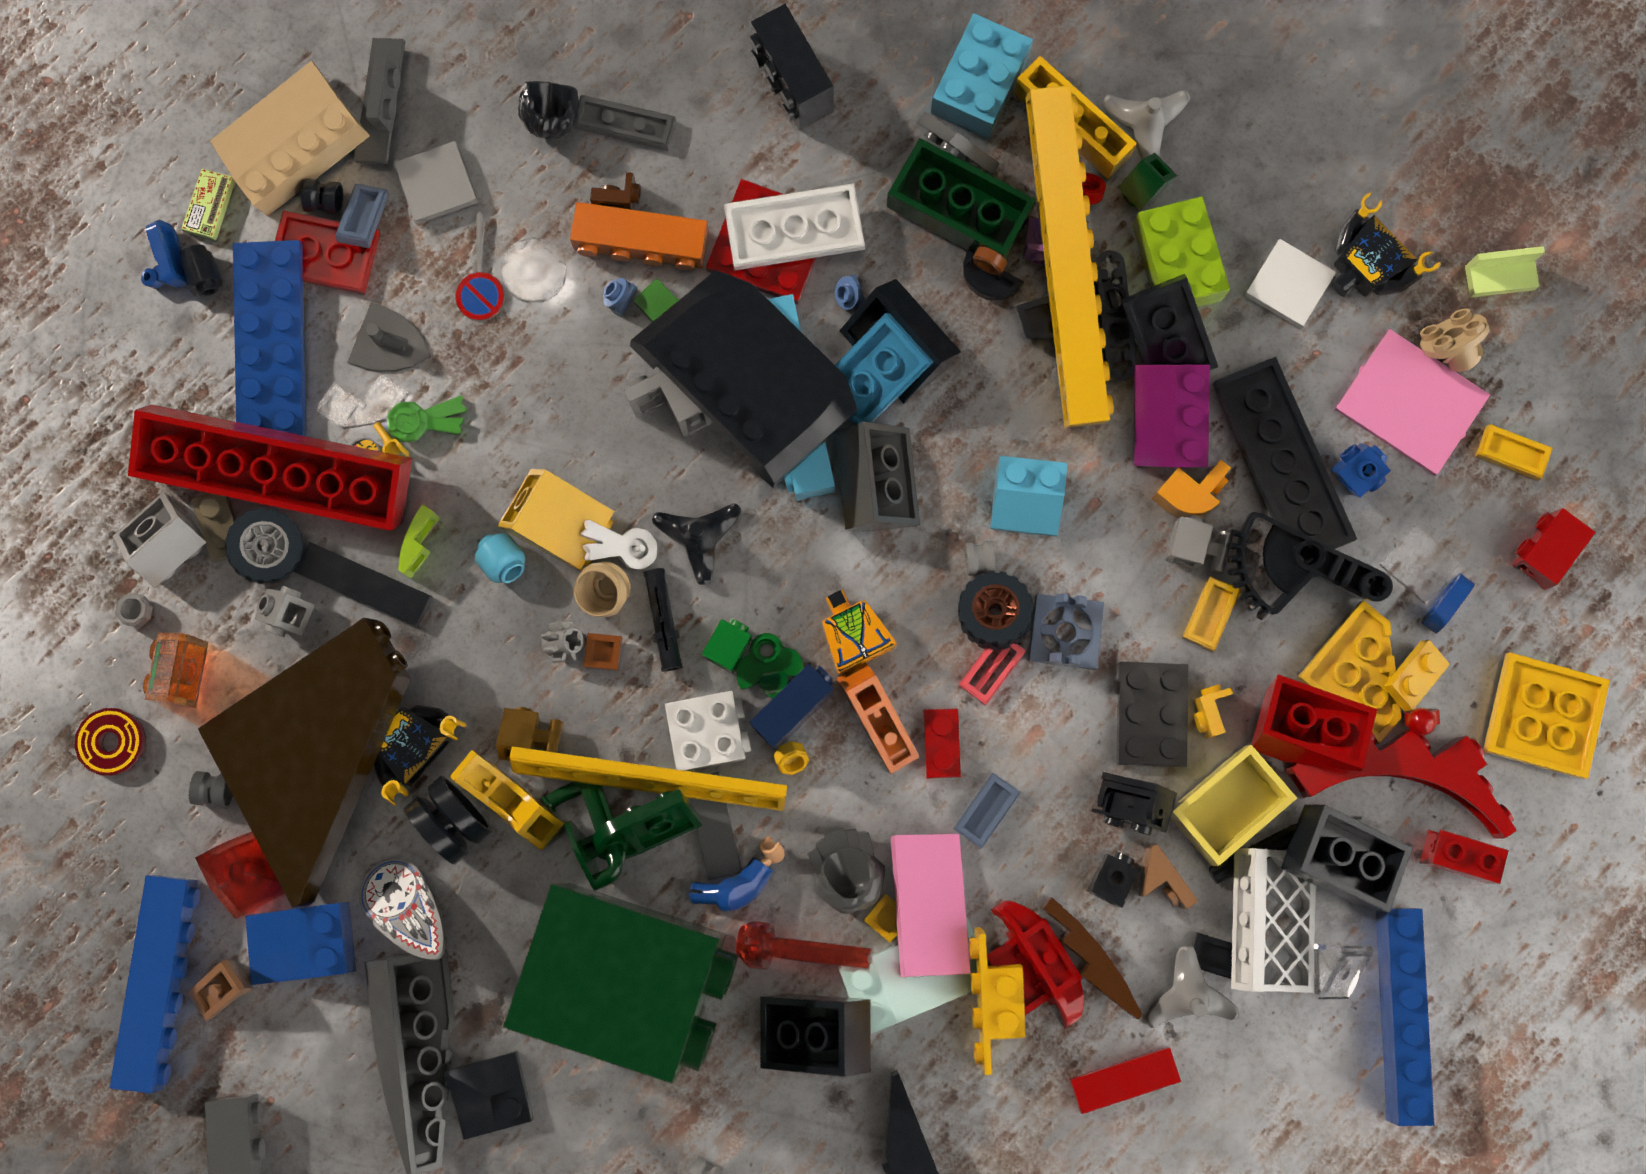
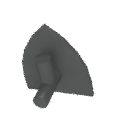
M371 302L347 363L379 372L398 371L413 367L431 356L424 339L412 323L401 314Z

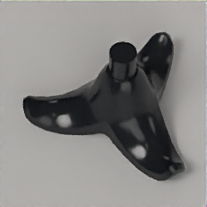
M733 503L698 518L656 512L653 515L652 522L660 531L685 548L697 583L704 585L712 581L716 543L738 520L741 515V509L738 504Z

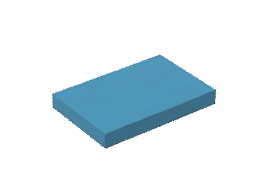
M885 313L835 364L846 376L858 408L856 415L851 418L855 424L861 422L873 423L933 363L930 357L890 313Z

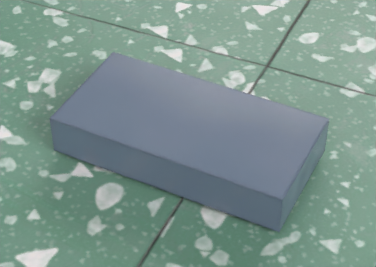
M355 183L335 234L337 242L370 248L389 197L387 189Z
M992 773L953 829L982 849L1021 792Z

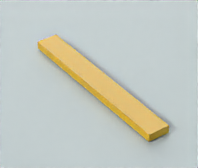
M513 746L509 757L512 772L517 774L658 794L680 789L687 798L779 811L785 808L787 785Z

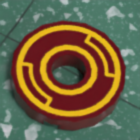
M103 708L91 713L81 722L75 734L74 748L78 760L87 770L102 776H118L130 771L136 766L135 764L139 758H142L146 748V734L142 723L129 712L118 708ZM113 732L118 737V745L113 751L108 752L103 746V741L106 735Z

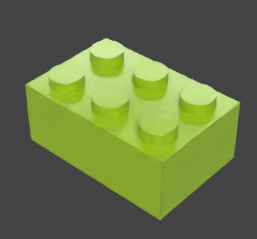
M1203 196L1138 212L1132 226L1150 287L1185 274L1197 307L1223 301L1230 291V286Z

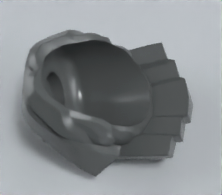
M833 829L824 834V838L817 841L816 846L808 851V857L817 875L814 891L832 908L840 913L848 914L870 907L878 901L885 878V865L874 856L869 832H857L856 829Z

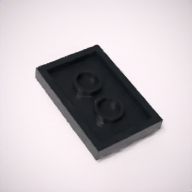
M1185 274L1121 299L1145 365L1203 364L1210 365V370L1219 367Z
M1119 662L1117 765L1187 767L1188 664Z

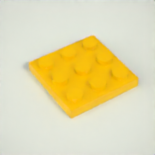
M1511 652L1506 653L1483 751L1575 778L1588 779L1610 680Z

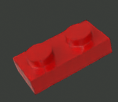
M958 709L924 710L926 779L960 778Z

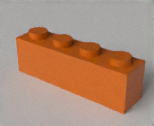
M576 202L570 241L574 250L580 255L587 257H596L597 254L610 255V258L622 262H627L632 258L642 260L643 263L650 266H661L662 263L673 264L680 270L693 271L695 268L703 269L709 228L707 220Z

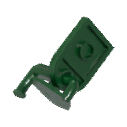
M571 782L554 790L547 796H541V799L548 808L555 812V808L562 803L583 795L595 833L585 837L572 821L566 822L565 828L573 852L594 891L618 879L622 873L625 859L637 856L702 826L698 813L680 789L663 792L655 800L642 806L630 807L624 814L613 818L602 785ZM598 856L600 859L607 860L609 867L599 871L595 858Z

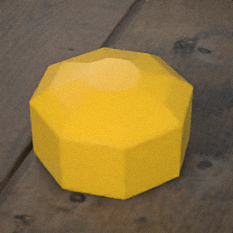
M793 741L779 746L773 755L780 773L794 775L803 771L810 761L803 744Z

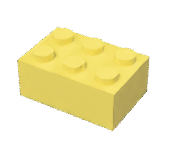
M1247 745L1240 748L1178 801L1173 807L1170 819L1210 866H1219L1292 804L1297 797L1252 745Z

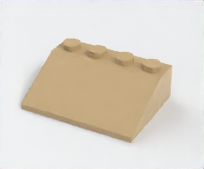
M311 60L211 139L210 142L234 181L253 206L265 215L270 216L302 190L306 179H317L370 137V135Z

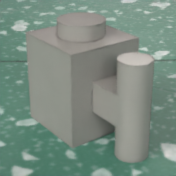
M1197 515L1181 516L1174 523L1165 561L1198 569L1204 564L1205 557L1207 556L1213 558L1210 571L1223 574L1226 556H1228L1230 550L1226 548V544L1232 542L1233 536L1229 535V532L1220 531L1218 541H1210L1214 525L1205 523L1206 519Z

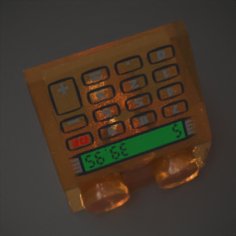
M158 632L156 640L152 642L149 655L152 660L150 674L148 673L145 676L143 682L145 700L196 708L209 642L184 633Z

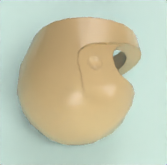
M607 561L592 563L585 567L577 577L574 586L576 603L581 610L592 616L610 617L618 614L629 597L631 591L630 579L625 571L615 563Z

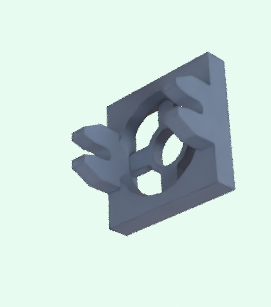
M1066 593L1057 594L1056 596L1036 594L1028 662L1096 670L1098 666L1104 602L1087 600V597L1082 595L1069 597L1070 595ZM1063 607L1062 620L1058 621L1055 625L1043 624L1044 618L1051 611ZM1074 608L1087 617L1091 630L1080 629L1073 621ZM1062 623L1071 624L1075 629L1074 639L1069 642L1061 641L1056 634L1057 627ZM1042 635L1053 636L1054 640L1059 644L1058 652L1052 653L1045 646ZM1077 639L1090 641L1083 652L1077 655H1069L1070 645L1074 644Z

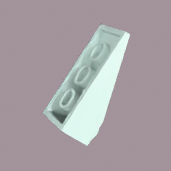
M966 917L969 946V938H975L968 917ZM898 944L839 966L849 998L871 999V1034L972 992L971 974L901 977ZM970 958L971 973H976V959Z

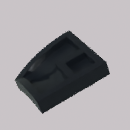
M518 1051L444 1072L458 1116L463 1140L534 1120Z

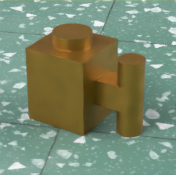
M526 707L504 708L496 742L499 760L510 761L509 757L512 746L534 750L536 748H544L543 751L557 753L563 722L558 719H551L548 730H541L538 712H534Z

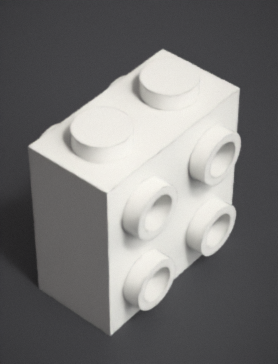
M733 691L665 703L676 770L694 771L746 760L745 752L751 751L748 731L741 732L739 723L740 718H745L741 697L735 698Z

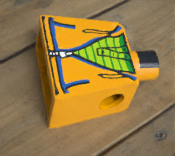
M839 590L825 598L833 615L824 619L822 626L838 676L896 648L897 643L865 600L851 606L844 590Z

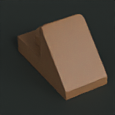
M1149 845L1145 850L1139 896L1144 897L1161 884H1164L1166 888L1162 892L1173 907L1179 905L1181 909H1189L1199 902L1159 845Z
M225 959L187 993L205 1021H208L217 1016L232 1001L252 991L254 988L235 960Z

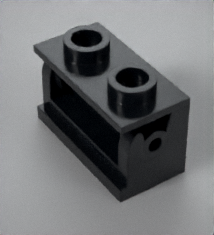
M1106 772L1102 773L1101 779L1103 781L1097 799V805L1102 810L1092 808L1091 812L1104 816L1103 823L1123 829L1124 823L1131 824L1130 830L1145 835H1151L1152 830L1166 833L1177 792L1158 784Z

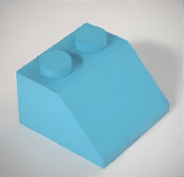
M1000 456L996 466L990 529L1057 536L1065 497L1068 463Z

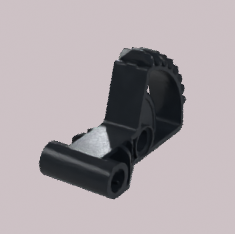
M1251 512L1247 515L1240 531L1229 530V535L1238 537L1237 543L1230 542L1226 544V548L1236 549V556H1226V562H1236L1237 568L1229 569L1227 572L1229 576L1239 575L1240 577L1239 580L1234 581L1231 585L1235 589L1244 586L1245 590L1238 595V598L1242 601L1249 597L1252 598L1247 604L1246 609L1253 611L1260 607L1256 618L1259 620H1263L1268 614H1278L1313 577L1350 594L1354 598L1379 602L1387 599L1392 593L1393 583L1390 576L1385 572L1335 550L1263 513ZM1255 519L1272 526L1263 546V564L1269 579L1283 593L1271 606L1266 604L1257 594L1250 582L1246 569V541ZM1306 545H1310L1315 553L1314 559L1308 564L1303 563L1300 558L1301 549Z

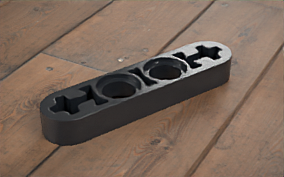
M1107 250L1094 260L1098 270V280L1094 282L1095 295H1100L1102 303V313L1098 315L1099 328L1104 329L1106 346L1102 348L1103 362H1108L1110 379L1123 381L1135 373V365H1137L1134 335L1122 302L1118 308H1109L1104 302V295L1107 291L1112 290L1118 292L1121 299L1129 296L1124 258L1120 253L1114 250ZM1106 258H1109L1110 263L1117 266L1111 272L1112 281L1118 279L1119 284L1112 283L1103 287L1102 282L1108 281L1109 277L1108 271L1101 269V265L1106 262ZM1111 324H1120L1124 328L1125 337L1122 341L1115 342L1109 338L1108 328ZM1126 345L1127 350L1120 352L1122 362L1128 363V368L1123 370L1122 375L1119 369H1113L1112 364L1118 361L1117 351L1110 353V348H1120Z

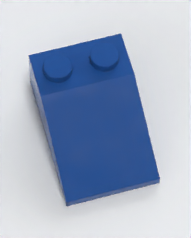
M350 902L245 916L251 985L316 978L356 971Z

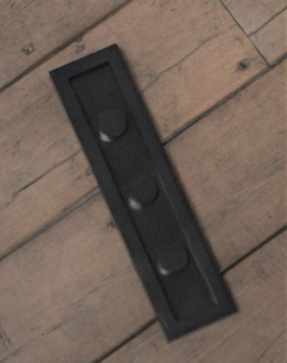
M311 542L308 543L295 570V573L416 627H419L433 598L429 594Z

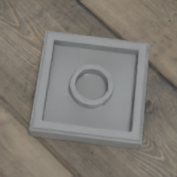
M456 141L394 162L416 225L478 203Z

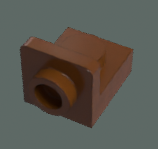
M626 172L624 190H620L619 187L614 185H602L601 188L591 187V204L633 210L634 203H640L641 185L636 184L633 173Z

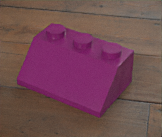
M1135 365L1134 466L1208 467L1210 365Z

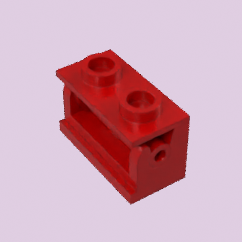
M1560 508L1552 513L1548 511L1544 513L1534 526L1538 531L1532 539L1526 538L1515 551L1518 558L1512 566L1517 567L1523 564L1520 568L1521 571L1538 583L1544 590L1558 585L1596 533L1564 508Z
M1441 829L1439 833L1428 830L1420 864L1485 884H1500L1509 850Z

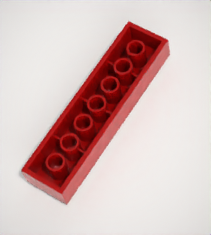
M151 404L134 411L128 476L392 531L401 525L404 520L412 458Z

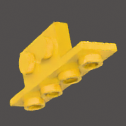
M974 927L975 938H969L970 958L976 959V973H971L972 994H977L978 1008H972L973 1028L979 1029V1042L974 1043L975 1064H980L985 1075H992L991 1040L1026 1038L1023 967L1021 964L987 966L986 933L982 927Z

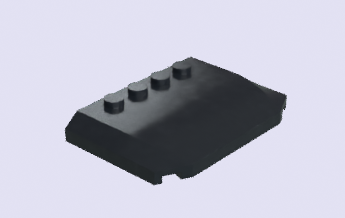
M718 270L711 273L630 341V347L652 369L658 367L750 459L749 465L772 488L853 418L858 410L846 376L752 283Z

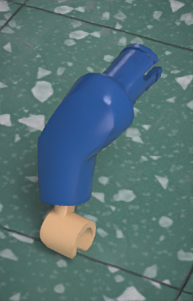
M766 837L760 843V850L764 855L762 860L758 861L752 858L738 876L727 878L719 884L692 883L690 889L698 890V893H689L691 903L717 905L723 912L737 910L759 897L774 871L769 868L770 864H776L783 860L785 852L780 842H777L775 845L771 837Z

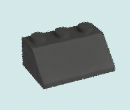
M861 422L838 430L835 433L845 530L869 532L920 526L910 429L907 427Z

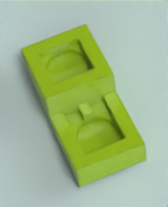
M423 504L409 525L399 557L398 571L412 579L431 553L421 543L440 519L437 514Z

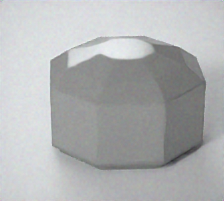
M128 593L117 601L115 614L122 624L141 627L151 619L153 607L145 596Z

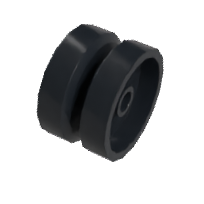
M440 776L428 786L429 797L433 803L426 798L416 797L404 807V812L424 840L446 861L456 865L468 854V846L463 837L470 842L479 844L492 833V830L471 801L450 780Z

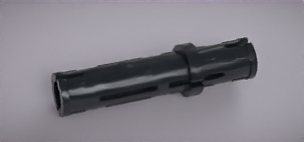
M656 568L647 570L643 574L646 580L655 634L652 635L653 642L658 645L662 666L661 671L668 672L683 668L677 642L680 635L679 630H675L664 574L665 569Z

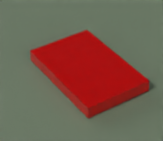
M283 210L275 241L299 240L302 243L303 282L365 295L381 234L379 230L376 229L370 248L339 243L335 236L340 224L339 221Z

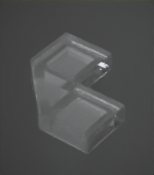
M380 374L362 400L334 382L315 410L346 430L373 425L377 422H387L388 412L397 403L405 402L410 394Z

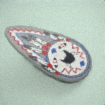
M400 858L383 860L375 865L364 877L359 890V903L364 915L376 929L404 951L422 959L433 961L440 959L445 951L444 924L430 886L420 869L410 861Z

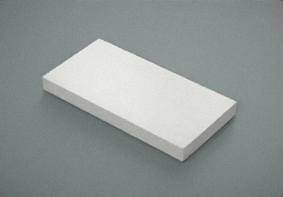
M854 183L724 204L734 270L865 250Z

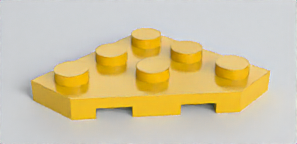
M1362 600L1308 663L1297 679L1307 685L1377 709L1372 732L1377 739L1376 744H1380L1402 718L1400 706L1383 687L1396 671L1395 658L1392 656L1390 641L1392 632L1390 621L1365 600Z

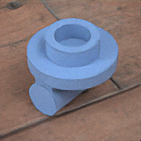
M857 275L844 276L836 284V301L845 310H857L865 301Z
M624 278L611 281L603 292L604 305L611 309L614 314L623 317L638 287Z

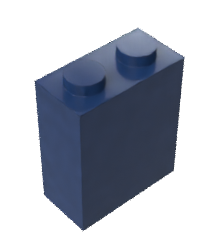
M808 664L749 722L751 727L776 751L833 695L834 688L831 686L833 678L820 665L814 669Z

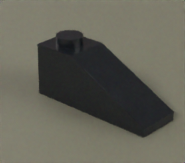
M898 1070L891 1072L885 1147L888 1162L882 1164L885 1174H939Z

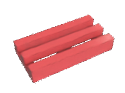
M1013 643L1010 645V648L1002 649L973 687L969 684L970 680L993 651L990 647H987L958 686L963 690L965 689L971 696L977 698L986 706L1025 654L1026 650L1018 644L1015 645ZM1012 649L1016 654L984 695L980 692L981 688Z

